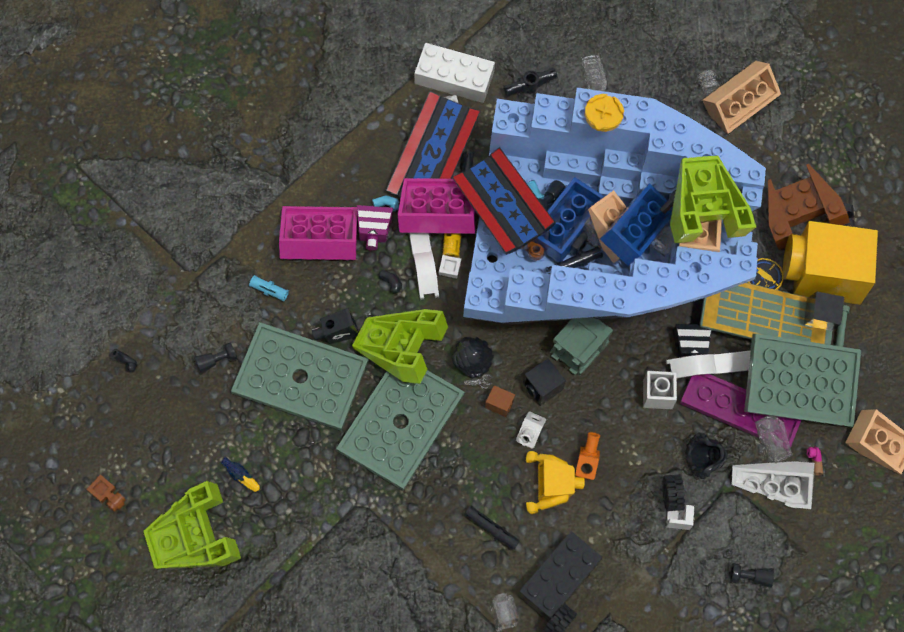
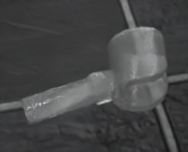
M485 374L482 379L464 381V384L481 385L483 388H489L492 383H486L484 380H489L492 376Z

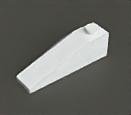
M792 461L733 465L732 485L752 493L758 492L767 496L768 499H776L792 508L811 509L815 463Z

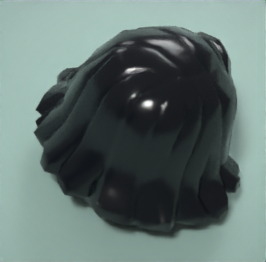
M464 337L463 340H459L456 344L455 352L452 356L453 364L462 373L470 376V378L482 377L483 374L489 371L492 365L491 361L494 358L492 348H488L489 344L478 337Z
M701 432L690 438L685 451L688 467H690L691 472L696 477L701 479L710 477V474L721 468L728 459V453L721 443L717 440L709 439L707 434H702Z

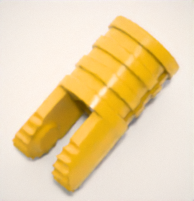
M444 233L442 256L459 258L461 233Z

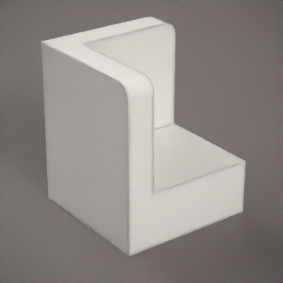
M686 505L684 510L667 511L666 528L690 530L693 526L694 506Z

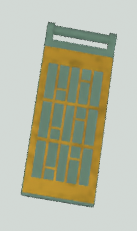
M744 283L703 299L700 327L751 340L752 334L755 333L831 345L832 331L804 325L808 297ZM843 305L842 322L837 330L836 346L840 347L844 345L847 314L850 312V307L847 305Z

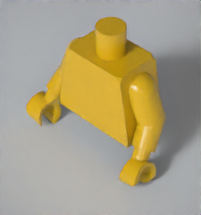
M534 451L527 453V463L540 462L538 464L539 502H526L527 511L530 514L538 513V509L544 510L566 503L574 495L575 489L584 488V478L575 477L574 467L568 465L566 461L554 455H538Z

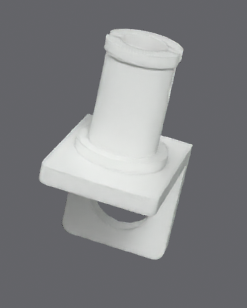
M528 412L516 441L524 446L534 448L547 419Z

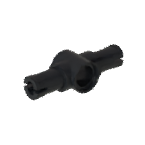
M554 67L541 73L530 70L525 72L523 77L519 78L517 82L504 85V92L507 97L518 92L531 94L536 92L543 83L557 79L558 75Z

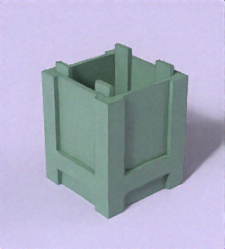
M587 317L571 319L553 339L554 347L550 352L552 354L551 357L556 361L560 359L570 367L569 371L572 374L581 376L610 342L608 340L609 336L613 333V330L599 319Z

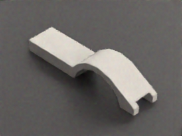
M409 233L417 271L420 300L424 299V294L435 293V298L439 297L429 233Z
M751 351L688 356L666 360V364H670L671 372H677V379L703 374L716 375L749 371Z

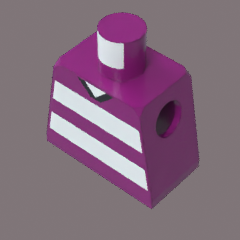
M357 205L359 239L367 241L366 249L377 250L378 242H386L393 219V208Z

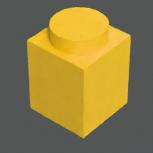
M809 221L802 235L790 234L788 237L783 259V278L794 280L793 294L809 297L817 291L842 296L845 303L861 305L875 284L878 230Z

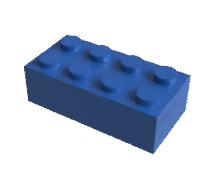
M574 177L548 210L556 224L549 231L534 239L533 242L540 244L544 248L545 254L557 262H562L570 252L573 242L582 231L585 233L593 223L588 209L605 196Z
M649 183L634 197L602 235L600 240L629 266L634 262L635 258L638 259L671 219L673 207L666 214H663L660 208L667 199Z

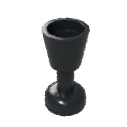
M558 180L551 182L543 199L538 198L547 211L549 210L548 204L555 202L566 188Z
M231 342L226 343L224 346L225 350L212 355V353L194 356L201 374L214 367L216 362L227 357L230 361L238 360Z
M732 563L730 582L738 583L740 578L752 579L754 583L772 588L774 568L754 569V571L741 570V566L738 563Z

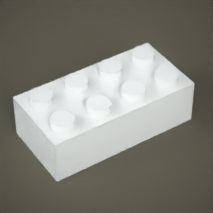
M425 43L415 71L414 84L484 103L494 74L495 62Z

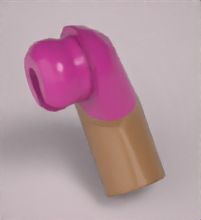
M809 447L807 449V456L812 458V463H815L814 475H823L821 451L818 447Z

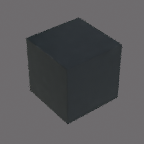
M817 291L807 298L804 325L830 331L840 326L844 297Z
M546 359L524 375L523 385L530 396L541 406L563 391L566 380L552 362Z

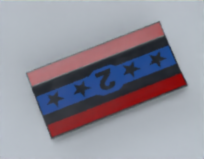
M429 91L386 191L401 198L404 178L452 179L481 111Z
M500 147L491 153L489 157L465 172L452 176V179L506 255L522 248L549 231L556 224Z

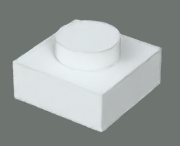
M443 255L439 275L457 279L461 259Z

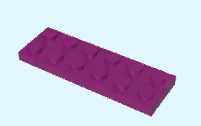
M710 374L691 376L680 404L788 451L790 450L801 420L744 412L746 389Z

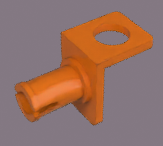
M588 432L586 446L580 448L575 473L578 477L595 479L600 451L597 450L600 438L598 433ZM588 463L593 469L590 473H584L581 470V466Z

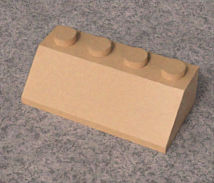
M755 61L704 98L703 102L709 116L728 134L781 95L770 64Z

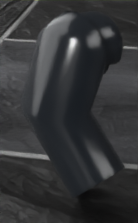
M381 270L379 278L391 284V292L399 293L400 288H402V282L399 277L391 272Z
M118 349L112 350L111 357L126 365V371L134 372L138 365L135 359Z

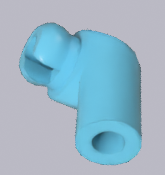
M382 196L372 200L375 207L388 205L390 208H393V211L399 209V200L397 198Z

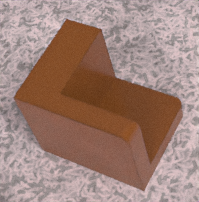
M493 386L486 400L485 408L507 417L514 402L515 394Z

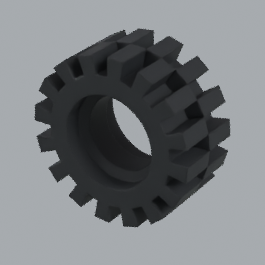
M680 474L664 475L662 478V494L666 511L684 510L685 492L682 477Z
M564 604L541 632H564L577 616V613Z

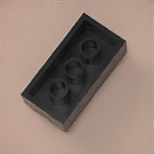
M571 531L522 587L518 597L549 622L598 566L602 556Z

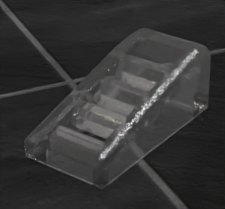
M600 56L582 57L588 89L606 90L607 80Z

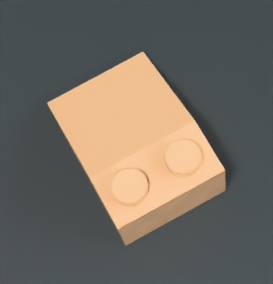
M614 190L588 209L601 247L613 263L620 258L600 238L626 208V205Z
M722 220L701 222L703 233L693 242L679 243V246L720 252Z
M876 409L861 410L845 443L859 454L897 474H902L904 470V430Z

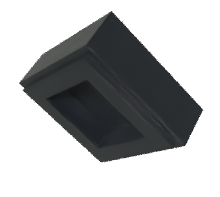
M583 231L571 245L570 254L573 256L578 255V252H581L587 245L588 235Z

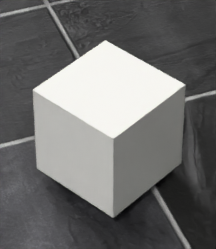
M647 371L643 380V408L673 409L677 400V372Z

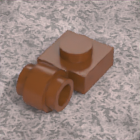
M533 241L522 247L527 252L529 250V257L532 260L537 261L544 256V248Z
M99 475L87 488V491L100 503L103 504L108 499L106 505L114 512L120 510L125 505L126 499L118 492L114 494L115 486L102 475Z

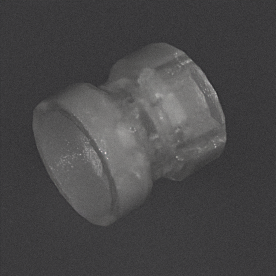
M714 70L703 71L697 77L699 83L702 84L701 89L705 95L713 93L720 87L718 81H716Z

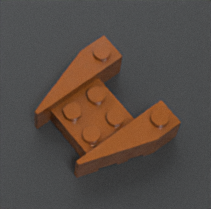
M809 164L806 166L810 177L775 190L771 179L768 180L769 227L778 250L786 248L788 237L790 234H793L790 227L826 214L829 224L845 225L850 223L841 197Z

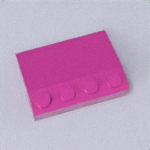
M404 178L398 211L400 233H475L477 213L453 179Z
M282 206L279 237L280 259L356 260L357 207Z

